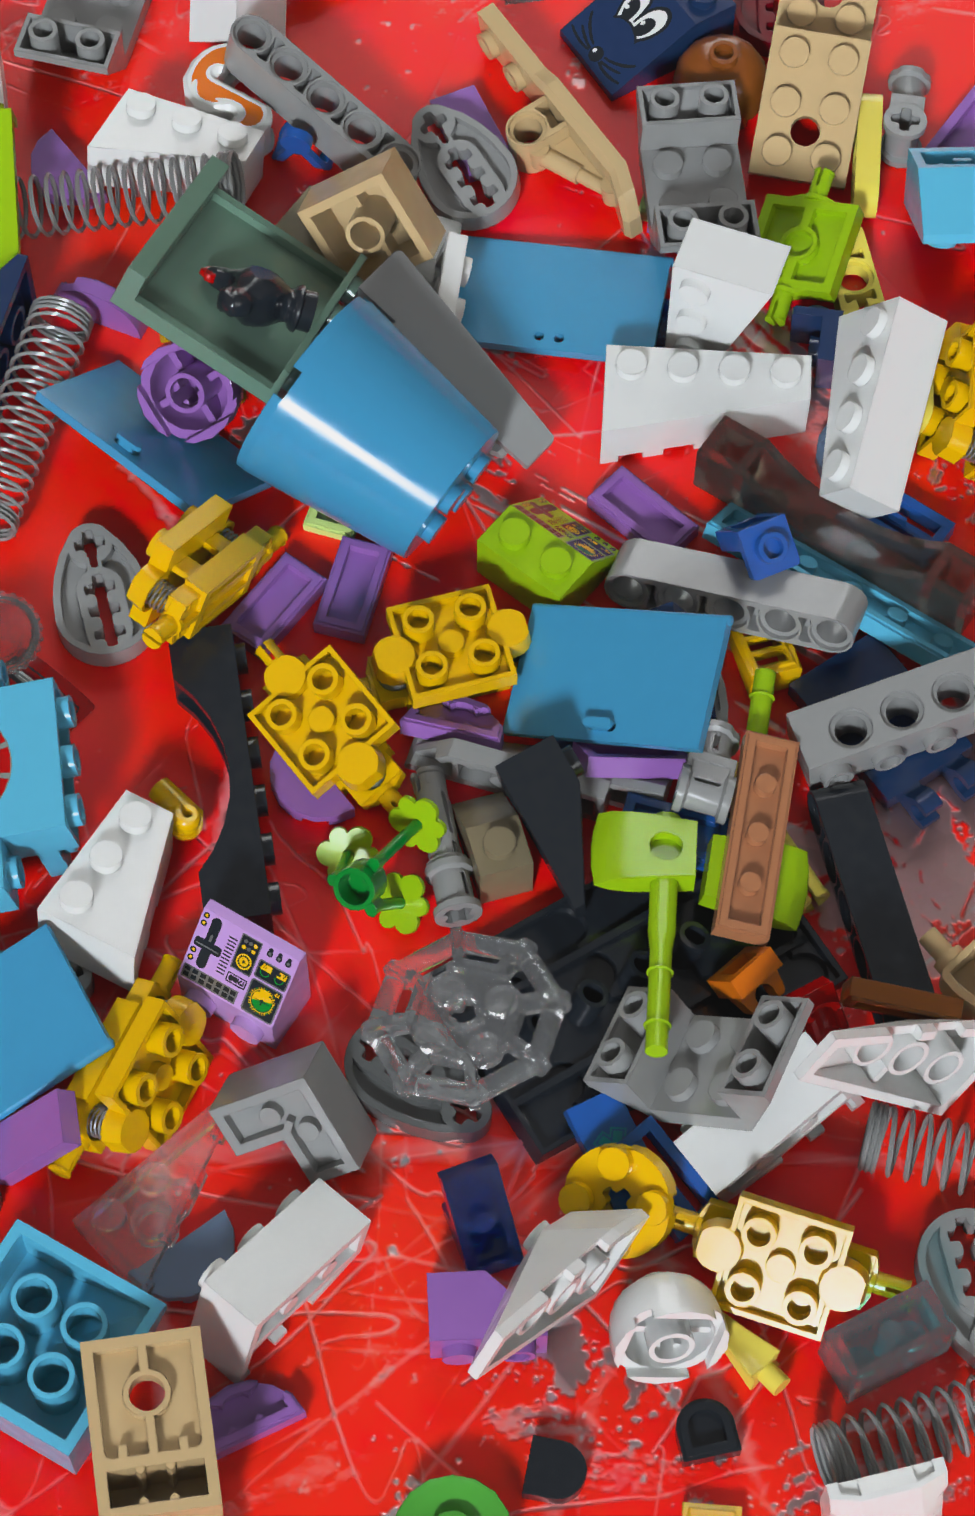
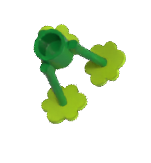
M405 795L399 800L398 806L390 811L388 817L391 826L400 833L380 852L375 847H371L373 837L367 828L356 826L347 831L346 828L337 826L331 830L329 840H324L319 844L316 856L321 864L328 866L327 882L333 886L336 899L342 906L356 911L364 909L370 917H374L381 912L379 921L384 928L396 927L402 934H412L419 928L420 917L426 915L430 909L428 900L423 897L425 893L424 881L415 874L403 877L398 872H392L386 876L383 866L404 845L407 847L417 845L420 850L426 853L435 852L441 844L440 838L447 832V826L439 819V809L432 800L421 798L416 801L412 796Z

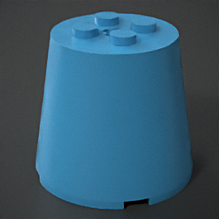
M359 296L347 304L328 323L294 364V367L302 373L283 399L276 393H273L245 438L237 456L236 464L254 477L393 553L407 558L423 540L429 544L446 523L447 518L444 515H447L450 511L456 513L470 496L474 488L468 483L474 484L492 459L487 455L495 444L499 431L372 302Z

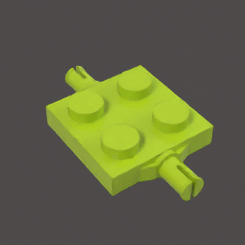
M817 167L814 170V176L809 191L806 194L794 196L766 195L758 218L760 236L764 239L791 246L764 318L770 325L776 326L778 324L779 327L785 326L791 303L794 300L809 299L835 303L864 218V213L859 205L839 203L828 198L833 179L835 178V173L830 169L824 168L822 170L821 167Z

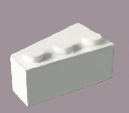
M128 88L87 146L88 190L91 192V169L94 166L99 169L103 186H106V169L110 164L116 170L119 188H123L121 170L123 164L127 162L132 169L136 197H141L138 187L137 167L138 163L143 161L148 169L151 190L155 191L153 163L155 159H159L165 173L166 191L172 192L168 165L170 158L174 157L180 169L183 195L187 190L184 172V161L187 155H190L194 161L197 176L200 172V158L203 153L210 159L212 155L216 157L219 151L234 150L238 154L242 165L247 202L263 177L265 131ZM189 165L190 179H191V183H192V175H191V169H190V165ZM126 169L127 187L130 188L129 176ZM142 169L143 187L146 196L145 177ZM158 169L159 187H160V191H162V189H161L160 173H159V169ZM174 169V180H175V186H176V190H177V181H176V174H175V169ZM95 173L96 193H100L98 180ZM111 173V186L114 187V180Z
M126 790L39 905L37 914L38 928L45 924L51 927L68 960L130 991L138 977L144 949L146 950L150 936V927L156 906L158 907L173 851L174 813Z
M806 1031L801 1034L772 1101L753 1131L684 1124L680 1127V1131L683 1134L673 1143L714 1194L725 1202L733 1199L742 1190H745L783 1162L781 1156L803 1137L806 1136L811 1142L824 1133L825 1128L821 1122L843 1104H846L853 1112L865 1103L864 1099L859 1095L802 1082L797 1079L793 1072L817 1047V1044Z

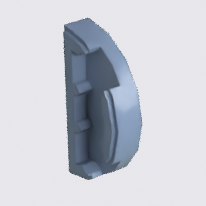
M225 1209L130 1275L131 1283L155 1298L167 1302L183 1301V1303H192L197 1301L201 1292L198 1282L204 1271L216 1259L222 1258L227 1261L235 1253L234 1228Z

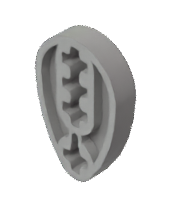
M432 104L421 108L415 114L412 120L411 145L420 155L422 162L418 178L425 197L436 215L458 221L462 224L461 230L468 231L486 229L504 220L516 206L521 191L517 165L513 155L506 146L480 122L451 108ZM435 124L436 127L443 128L447 143H442L439 137L432 131L428 132L427 127ZM460 159V161L467 160L472 178L475 181L481 182L483 193L488 199L493 198L494 204L492 206L486 207L483 203H478L475 190L472 186L465 185L463 174L458 167L453 168V161Z
M95 523L79 525L70 532L58 557L54 574L53 606L58 634L65 649L84 663L108 667L129 662L148 647L142 640V633L145 628L128 616L133 603L126 597L130 584L141 567L123 542L103 526ZM94 543L97 549L98 566L95 568L91 567L89 557H87L84 545ZM99 587H105L114 630L118 638V644L114 646H108L105 640L104 628L94 590Z
M960 1208L944 1213L927 1227L915 1254L914 1274L923 1302L937 1329L952 1349L975 1369V1296L965 1295L972 1278L967 1268L958 1269L957 1267L964 1255L963 1245L960 1241H950L956 1226H963L966 1234H975V1208ZM975 1238L970 1246V1255L973 1261H975Z

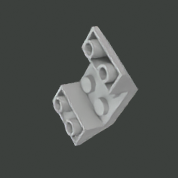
M47 0L41 15L27 14L13 50L14 56L104 75L124 70L128 66L152 0Z
M735 80L637 86L639 167L651 244L659 253L678 252L692 217L761 237L755 200H747L738 149L741 115Z
M628 986L583 1081L589 1087L648 1116L652 1115L654 1119L660 1122L753 1131L772 1101L814 1007L813 1002L809 998L762 995L751 1019L694 1015L671 989L669 1022L672 1028L669 1031L668 1054L664 1057L654 1058L645 1053L646 1030L643 1024L646 1021L648 987Z

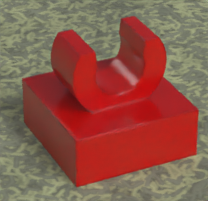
M821 976L785 995V997L809 998L813 1002L814 1007L802 1033L806 1031L817 1045L830 1031L849 1028L834 984L826 977Z

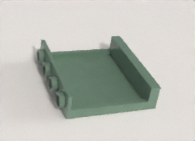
M212 155L128 266L110 302L267 404L273 393L278 394L281 388L288 392L302 372L296 369L294 364L320 334L319 331L323 330L344 308L338 304L339 301L347 305L353 300L357 294L358 287L365 281L357 276V273L368 257L361 253L348 273L219 189L218 187L230 166ZM213 265L232 269H241L255 265L278 274L293 289L299 285H306V289L319 293L316 312L309 332L295 330L292 333L286 328L285 322H278L266 327L244 326L235 317H229L225 312L219 311L217 308V296L220 291L204 280L199 274L200 269Z

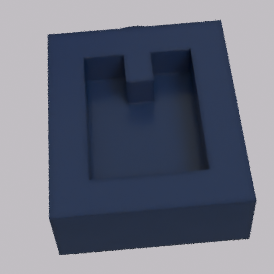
M820 305L809 307L794 306L790 341L809 344L808 355H812L811 367H816L814 387L831 389L839 316H842L844 311L833 310Z

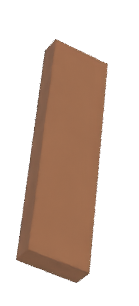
M746 730L742 738L736 775L737 781L732 799L711 935L758 946H766L770 940L800 742Z

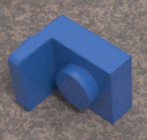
M761 513L715 531L721 551L741 552L751 580L758 581L800 563V557L785 513Z

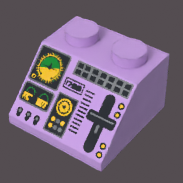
M212 899L208 901L177 974L181 995L197 1002L206 1012V1018H210L214 1014L230 1023L231 1030L244 1041L253 1045H257L261 1041L276 1049L311 997L307 954L305 951Z

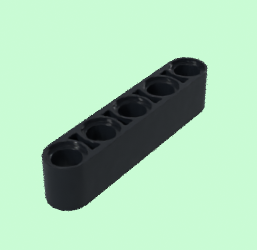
M860 779L828 788L823 787L809 790L807 802L811 823L860 978L934 993L872 799L864 780ZM872 1012L875 1024L907 1020Z

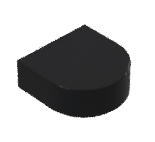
M707 1398L697 1399L688 1403L679 1413L675 1427V1437L682 1467L740 1456L742 1449L734 1418L728 1408L722 1403Z
M533 1435L522 1498L550 1504H563L576 1498L585 1485L587 1473L586 1462L579 1449L566 1441Z

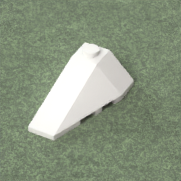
M907 1019L830 1031L793 1073L802 1082L942 1116L975 1081V1020Z
M642 1209L571 1211L552 1224L546 1220L539 1223L523 1243V1247L528 1252L515 1270L467 1373L475 1380L479 1379L594 1299L650 1216Z

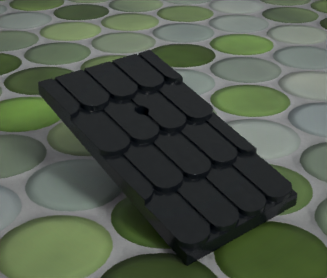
M696 869L694 891L678 892L676 935L672 950V970L674 975L671 978V989L694 1015L751 1019L753 1015L743 1013L729 999L719 998L707 980L746 946L758 945L711 935L714 910L698 905L703 871ZM592 881L586 884L587 915L576 919L565 897L427 973L419 984L431 1005H434L436 1013L459 1048L464 1051V1054L480 1076L483 1085L489 1094H492L494 1097V1102L519 1140H522L524 1148L536 1165L577 1143L563 1112L601 1094V1092L589 1087L583 1079L628 986L648 987L646 970L649 968L650 953L648 939L650 892L607 890L595 886ZM803 914L797 931L780 930L771 927L770 940L766 946L771 947L783 963L777 969L785 986V992L781 996H785L821 976L831 980L835 990L840 989L843 983L846 982L848 976ZM762 985L756 989L755 993L758 1003L762 995H768ZM626 1105L628 1111H631V1110L634 1109V1108L629 1107V1106Z

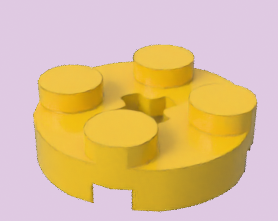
M607 1143L586 1152L573 1164L567 1175L565 1186L560 1190L558 1197L559 1207L565 1215L571 1211L613 1210L609 1203L611 1200L609 1196L610 1189L615 1192L625 1189L631 1196L626 1202L627 1208L642 1209L650 1216L622 1259L637 1258L659 1246L671 1233L677 1215H673L675 1208L673 1197L677 1195L676 1184L669 1168L654 1152L636 1144L629 1146L623 1143Z

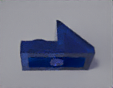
M488 1154L437 1172L445 1200L441 1207L465 1270H485L491 1275L519 1265L524 1257L498 1163L493 1155Z

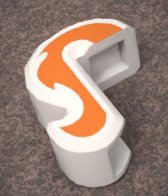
M227 43L213 45L205 49L192 60L183 77L186 107H192L205 113L265 131L264 156L272 151L275 140L274 132L271 128L273 123L271 107L235 89V86L240 81L226 68L224 56Z

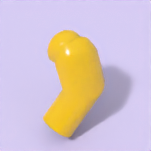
M163 778L158 781L151 789L149 798L158 806L174 813L173 837L182 841L197 838L203 828V810L169 778Z

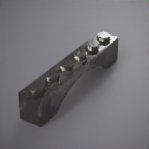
M726 415L697 451L693 481L695 486L726 504L733 502L755 516L761 513H785L793 538L961 635L974 618L975 557L950 542L929 541L885 528L819 496L820 489L792 466L770 440Z

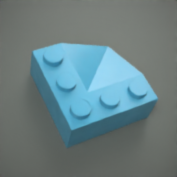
M19 1219L15 1221L0 1243V1430L77 1475L91 1453L79 1342L155 1332L167 1309V1304Z

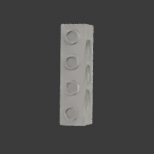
M975 647L786 713L787 735L789 740L800 742L797 760L809 789L814 790L823 786L828 788L848 783L854 778V775L874 768L877 771L892 769L900 765L908 756L925 750L928 753L943 751L951 747L957 739L975 733ZM955 697L963 700L966 705L959 709H948L942 706L940 702L946 698ZM898 715H906L914 719L915 722L908 727H897L892 725L889 720ZM847 733H856L864 738L857 745H845L838 739Z

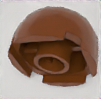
M723 33L707 35L693 42L679 57L672 84L735 80L741 115L740 130L747 127V121L759 113L766 65L764 59L752 44L742 38Z

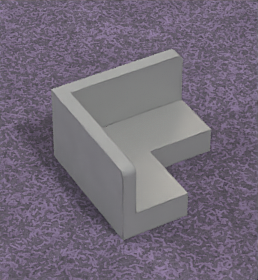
M323 1041L230 1074L208 1111L236 1156L284 1140L311 1184L318 1178L326 1181L359 1170L377 1134L376 1127Z

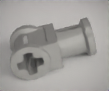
M903 65L898 69L892 70L888 76V89L891 91L889 108L883 116L885 134L882 136L881 160L888 166L895 168H907L908 148H922L919 138L924 134L928 123L927 115L924 112L926 99L924 96L931 89V76L918 66Z
M710 719L703 753L688 752L686 762L682 765L670 811L679 812L684 808L713 816L715 823L725 824L737 777H734L738 761L731 759V757L736 754L740 745V735L731 724L722 720ZM718 735L720 736L718 748H713L715 736Z

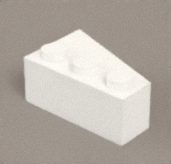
M692 217L672 268L665 348L727 351L773 296L791 246Z
M320 1178L303 1193L298 1189L292 1191L278 1207L274 1219L265 1227L261 1223L254 1225L241 1239L236 1253L227 1261L222 1258L216 1259L199 1279L198 1285L201 1287V1292L191 1327L200 1325L204 1358L233 1383L244 1381L250 1374L248 1366L251 1356L266 1339L276 1345L288 1332L281 1324L306 1301L313 1305L362 1250L371 1220Z

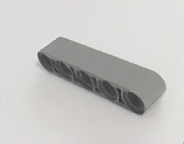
M243 15L234 21L225 50L224 62L226 68L291 126L310 133L314 139L313 145L343 171L395 147L415 181L417 180L422 161L419 153L411 144L267 20L256 15ZM243 45L251 46L255 49L246 48ZM282 76V77L289 78L291 81L284 80V79H282V78H280V77ZM316 108H321L328 112H322L317 110ZM352 139L360 140L365 144L356 143Z
M639 538L626 540L622 544L604 583V589L608 597L618 605L626 608L649 610L673 601L687 613L733 616L734 623L731 631L830 653L845 652L852 647L868 606V600L863 591L847 582L791 570H784L758 581L751 580L744 560Z

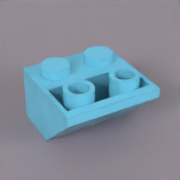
M975 147L908 148L904 205L922 244H928L938 249H949L956 246V244L975 243Z

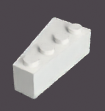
M900 296L839 316L819 496L867 519L899 512L945 335L947 320Z
M606 345L600 464L618 462V456L642 453L643 458L663 455L664 449L693 445V449L713 447L714 441L738 438L740 442L805 432L811 401L812 355Z

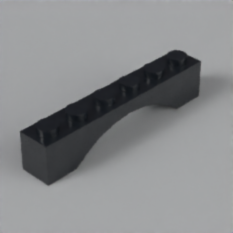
M231 623L203 627L191 639L182 636L174 644H169L177 704L192 715L212 738L226 765L230 782V798L225 824L213 852L198 872L203 909L208 901L212 899L274 934L272 916L282 915L283 912L279 883H267L265 866L276 865L272 834L271 832L260 834L258 817L269 816L265 784L254 785L251 770L262 768L258 736L247 737L245 722L251 721L247 714L254 709L251 689L240 690L238 675L249 674L245 643H234Z

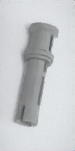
M424 766L416 770L417 774L412 773L410 775L416 801L421 798L432 800L439 809V819L447 826L446 834L440 838L441 844L439 848L433 853H428L429 861L426 863L424 870L425 880L433 886L437 904L433 911L434 921L442 927H461L476 921L482 915L483 907L481 901L474 897L470 877L473 875L471 860L462 853L459 844L454 814L447 791L445 772L439 766Z

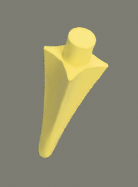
M723 1312L730 1335L725 1355L750 1391L761 1382L774 1396L778 1395L790 1382V1378L778 1367L780 1363L776 1361L781 1350Z

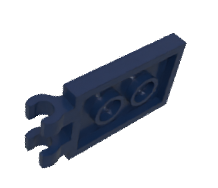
M867 634L853 643L849 650L837 653L790 683L788 695L801 709L908 670L884 643ZM898 715L890 719L889 722L897 727H908L915 720L906 715ZM847 733L838 740L845 745H857L864 738L856 733ZM965 736L957 739L951 747L943 751L928 753L925 750L906 757L900 765L892 769L877 771L874 768L859 773L857 776L859 779L864 780L869 791L886 810L900 802L914 823L923 830L940 818L936 810L943 806V802L933 789L924 786L939 775H942L947 780L957 796L964 802L975 796V761L967 758L971 755L973 744Z

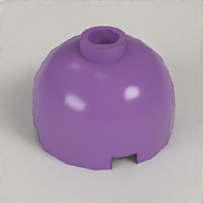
M171 341L164 343L148 356L140 369H143L141 373V384L137 386L139 404L147 420L158 432L167 437L173 434L178 438L187 439L184 442L197 443L211 439L234 419L243 400L242 387Z

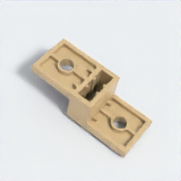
M779 0L748 174L811 185L814 170L817 167H821L822 170L827 168L835 173L831 188L845 190L878 0H842L839 5L831 8L822 6L817 0ZM810 119L817 124L819 138L815 143L809 146H801L794 142L791 137V128L796 121Z
M200 1325L79 1342L99 1516H223V1503ZM144 1381L156 1382L165 1391L162 1403L150 1411L140 1410L130 1401L132 1389Z

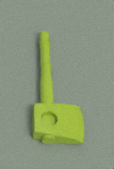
M759 668L755 670L753 688L749 694L751 701L746 730L768 734L771 707L775 701L773 694L776 680V672L771 669ZM713 834L707 844L698 905L715 910L727 837ZM784 844L772 928L797 931L808 891V852Z
M634 811L598 813L591 842V871L594 885L607 890L650 892L648 915L650 953L649 968L646 970V975L648 976L646 1021L643 1024L646 1030L645 1053L654 1058L664 1057L668 1054L669 1031L672 1028L669 1016L671 978L674 975L672 970V950L676 935L678 892L694 891L698 821L682 819L677 813L665 811L656 814Z

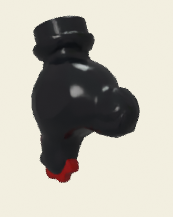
M213 265L200 269L199 274L204 280L220 291L217 296V308L219 311L225 312L229 317H235L244 326L266 327L278 322H285L286 328L292 333L295 330L309 332L316 312L319 293L306 289V285H299L293 289L278 274L255 265L241 269Z

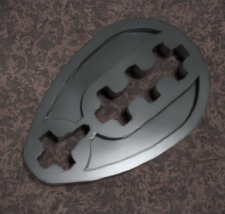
M388 1013L369 1020L354 1033L345 1052V1078L367 1114L392 1128L412 1136L438 1142L473 1143L487 1134L492 1122V1105L482 1080L467 1056L447 1035L422 1017L409 1013ZM380 1043H384L386 1057L390 1061L398 1063L403 1058L408 1059V1072L412 1076L420 1079L425 1073L431 1075L432 1090L429 1091L422 1087L416 1093L412 1092L409 1076L403 1072L396 1073L394 1077L389 1076L386 1060L376 1056L371 1061H367L364 1046L369 1045L375 1048ZM471 1104L476 1106L477 1122L471 1119L465 1120L462 1125L456 1122V1110L453 1106L463 1110L467 1109Z

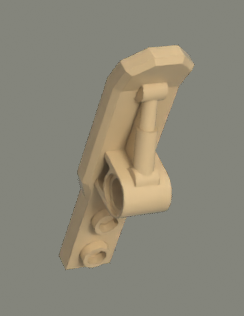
M491 3L478 11L477 16L481 33L477 34L476 37L482 51L490 60L497 58L503 66L504 76L511 88L517 93L522 90L532 102L514 113L506 123L505 133L508 148L515 159L517 169L527 174L538 173L548 169L574 184H582L601 194L605 205L615 207L621 230L625 236L632 239L642 233L641 214L625 159L559 78L543 65L496 5ZM529 140H536V141H533V142H531V143H524V142H527V141H529Z

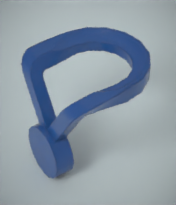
M288 122L284 123L271 157L273 160L283 162L293 154H299L317 169L329 171L333 166V161L323 152L318 156L311 149L314 139L310 133L293 127Z

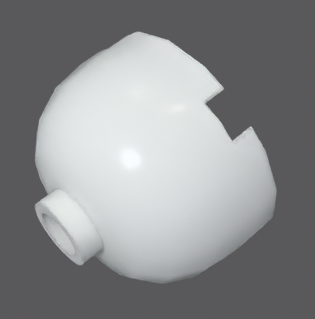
M657 1271L646 1274L621 1292L615 1300L610 1313L609 1343L614 1362L618 1368L619 1365L625 1367L627 1377L636 1382L663 1384L682 1381L690 1378L689 1367L695 1366L704 1360L706 1369L718 1362L728 1348L730 1336L725 1316L713 1292L704 1283L691 1275L669 1271Z

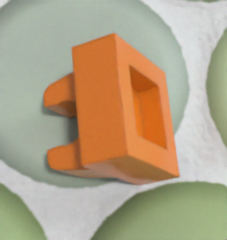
M746 946L707 980L719 998L729 999L743 1013L753 1015L758 1005L755 993L760 985L764 987L770 996H781L785 992V986L777 971L783 963L773 949L768 946Z

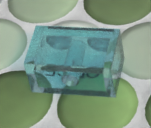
M926 1279L824 1332L818 1354L848 1404L947 1352L957 1333V1329Z

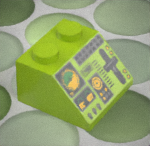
M540 497L511 504L478 538L477 572L529 609H531L534 603L580 606L608 576L619 550L552 503Z

